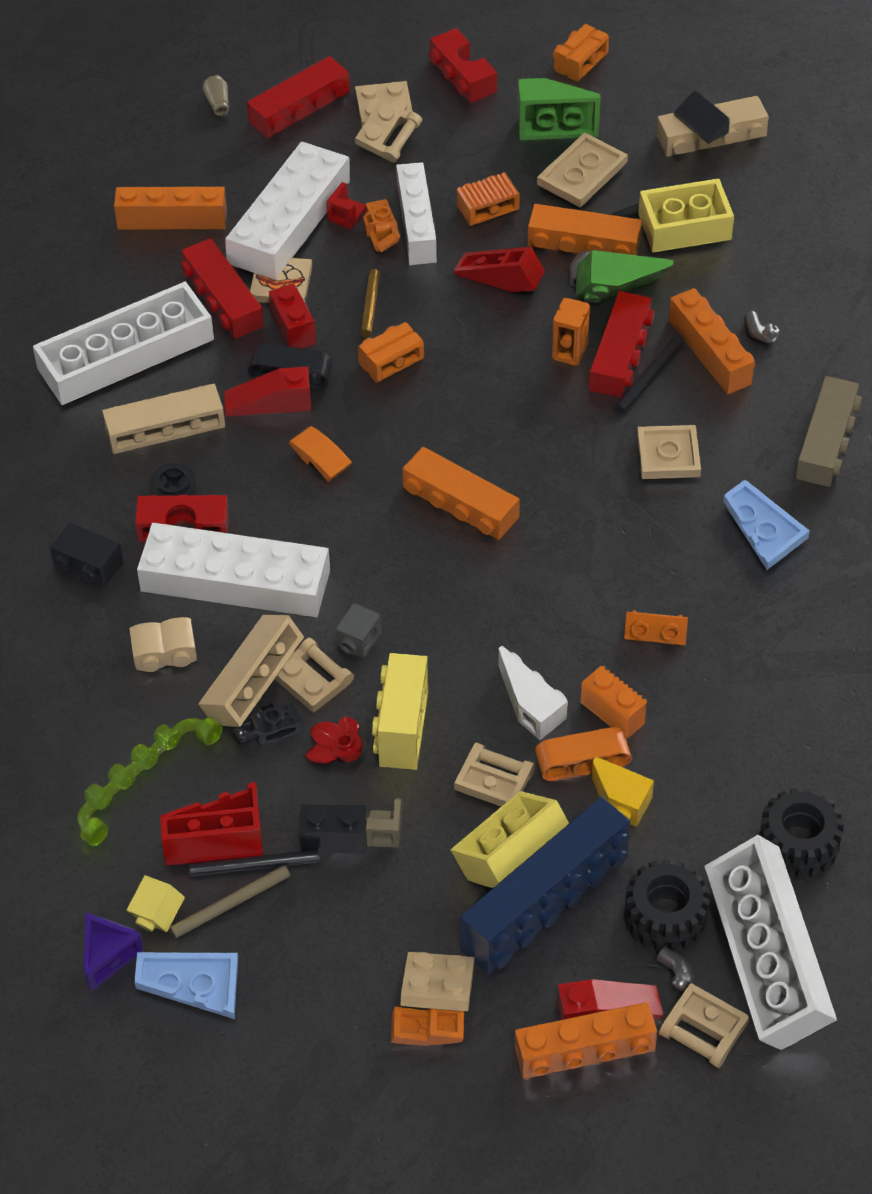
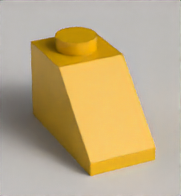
M595 756L592 766V781L599 797L602 796L630 820V825L637 827L652 800L654 780Z

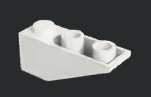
M503 646L499 647L498 666L517 720L535 737L541 740L567 719L568 701L561 691L550 687L537 671H532L523 664L521 658L516 653H510Z

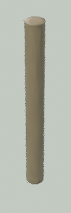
M283 865L174 924L169 928L173 937L176 939L285 880L290 877V873L286 866Z

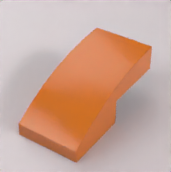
M313 426L308 427L289 441V445L307 465L312 463L328 482L352 464V461L336 444Z
M396 1006L392 1011L391 1043L442 1045L459 1043L464 1039V1011L431 1008L427 1011Z

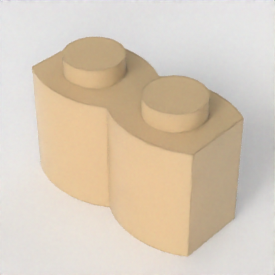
M172 618L161 623H142L129 628L134 663L138 671L154 672L166 665L184 667L197 661L191 618Z

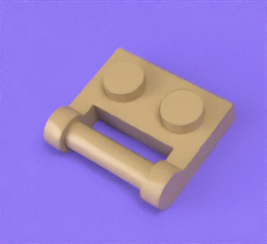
M380 99L356 136L355 144L395 163L400 157V150L413 130L420 126L423 120L415 112H407ZM399 122L404 123L405 125L392 145L385 146Z
M307 638L292 653L275 677V680L314 713L349 686L354 679V674L347 668L342 669L318 648L317 642L312 638ZM312 658L335 679L329 683L305 661Z
M476 742L454 782V790L502 807L519 791L523 792L527 782L530 781L534 773L535 763L527 760L521 762L487 750L485 745ZM483 761V762L492 764V765H494V766H497V767L506 769V770H508V771L517 773L518 775L515 776V775H513V774H510V773L501 771V770H499V769H496V768L487 766V765L482 764V763H480V762Z
M690 983L662 1024L659 1035L668 1040L670 1038L675 1039L708 1058L711 1065L720 1068L729 1051L749 1023L750 1016ZM683 1020L720 1041L717 1047H714L679 1027L678 1024Z

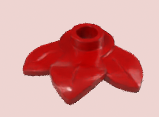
M345 716L337 724L323 721L312 726L310 733L316 745L305 754L306 759L319 764H327L337 758L343 762L356 760L361 755L363 747L362 739L358 735L360 727L357 721Z

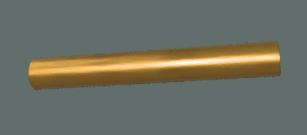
M377 269L369 271L360 331L361 336L365 338L370 337L372 334L380 271Z

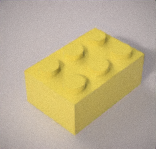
M719 178L640 191L638 215L640 220H642V226L652 253L732 240L734 215Z
M390 653L388 665H382L381 684H383L382 691H378L377 695L378 717H374L372 735L375 736L373 753L379 754V767L417 770L428 698L427 656Z
M519 791L451 849V852L468 881L494 888L564 829L569 822L557 800Z

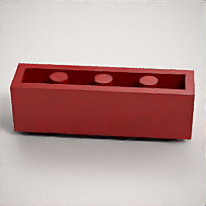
M329 56L247 101L248 122L265 137L269 138L349 93V72Z
M211 238L181 250L183 262L180 263L183 275L186 278L190 277L196 293L199 296L203 295L209 311L216 313L224 331L228 330L232 337L237 339L264 327L261 305Z
M622 291L618 292L590 370L589 391L621 398L625 388L631 387L634 377L632 368L639 365L641 350L639 348L640 346L645 347L648 337V330L646 328L647 326L652 327L655 317V310H651L652 298Z

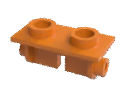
M633 610V612L627 611L624 639L685 645L688 617H682L681 614L679 616L639 613L636 610Z

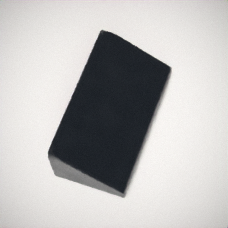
M697 90L693 91L674 111V116L707 144L729 133L730 118Z

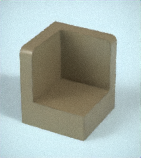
M395 799L394 811H370L366 822L367 846L399 848L402 821L401 799Z

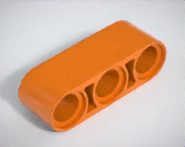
M618 727L552 738L540 742L535 747L542 777L546 781H558L592 774L595 756L620 767H625L632 760L624 731Z

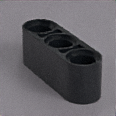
M261 343L254 348L248 367V374L255 379L279 368L308 366L310 389H324L328 385L334 359L331 355L322 351Z

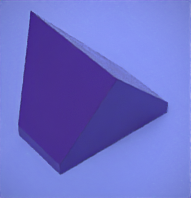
M85 912L84 975L87 987L93 991L135 959L137 952H144L141 935L136 930Z

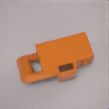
M387 199L366 203V212L363 217L365 234L367 237H370L375 251L381 253L398 243L400 239L397 222Z

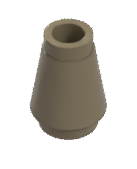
M220 76L208 77L203 83L202 92L214 114L223 116L229 112L227 82Z

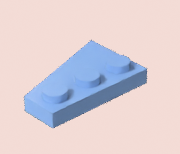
M742 481L724 495L723 503L766 570L809 538L810 531L748 481Z
M137 952L135 987L148 993L235 1019L238 953Z

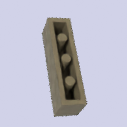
M825 376L798 460L796 479L830 487L833 476L839 477L843 460L839 459L840 454L846 455L850 439L846 438V434L853 433L856 417L852 415L853 412L859 413L863 396L858 395L859 383Z

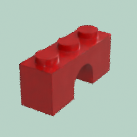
M457 28L430 38V51L428 52L430 61L433 65H437L444 77L455 85L460 95H463L470 103H473L497 92V72L484 57L470 62V42Z
M227 495L138 496L135 522L138 542H146L152 523L173 526L187 523L193 525L196 529L228 533L229 508Z

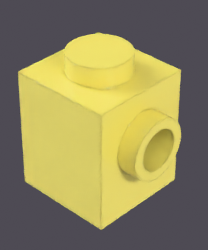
M144 875L126 911L136 918L135 924L142 929L153 932L154 928L168 932L185 897L170 884Z

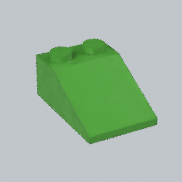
M547 78L518 79V128L520 140L579 138L584 132L593 137H599L600 94Z
M592 250L577 265L576 297L584 298V301L588 303H599L601 300L618 295L619 291L626 292L656 281L673 266V260Z

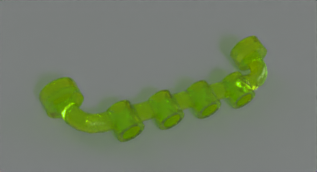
M211 717L204 720L199 718L184 719L172 728L166 724L160 725L154 733L156 742L148 748L144 744L137 745L131 753L133 762L125 768L119 763L115 764L108 773V779L111 781L102 788L95 783L86 790L85 799L87 802L81 807L77 816L78 825L81 828V838L91 846L99 845L106 838L108 826L97 817L90 819L91 815L97 809H105L110 804L112 796L120 789H128L133 784L135 776L143 769H151L156 764L158 756L166 749H174L183 734L195 730L196 738L209 746L214 744L221 736L222 725Z

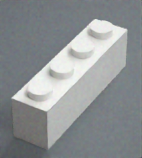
M421 162L396 165L397 190L409 265L437 263L436 235L424 164Z

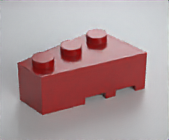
M256 781L247 784L246 790L229 795L228 791L219 794L218 800L200 805L197 802L160 815L161 840L166 866L263 855Z

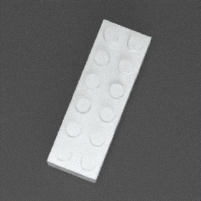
M301 141L225 238L226 259L230 265L276 280L290 259L293 258L326 214V201L341 182L346 184L350 182L349 157Z
M185 281L33 345L37 369L60 404L64 405L214 340L212 318Z
M152 523L137 568L141 592L318 617L330 573L329 548Z
M756 835L705 865L759 1040L779 1050H783L837 1021L779 846Z

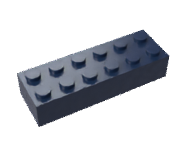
M601 796L460 916V950L468 957H475L474 963L487 975L496 968L501 969L506 966L512 958V954L520 947L526 948L529 946L543 927L549 928L552 926L565 908L575 906L588 888L598 886L611 868H618L624 863L628 856L630 820Z

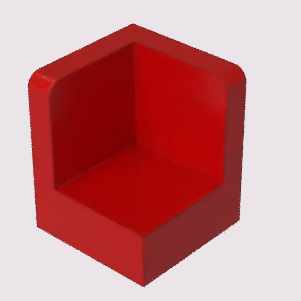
M341 182L326 201L328 221L350 230L366 211V205L348 198V184Z

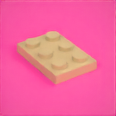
M584 132L537 177V185L581 208L628 162V154Z

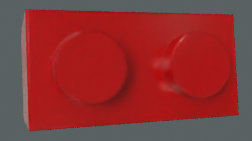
M293 283L270 290V313L286 346L302 349L315 345V321L296 284Z

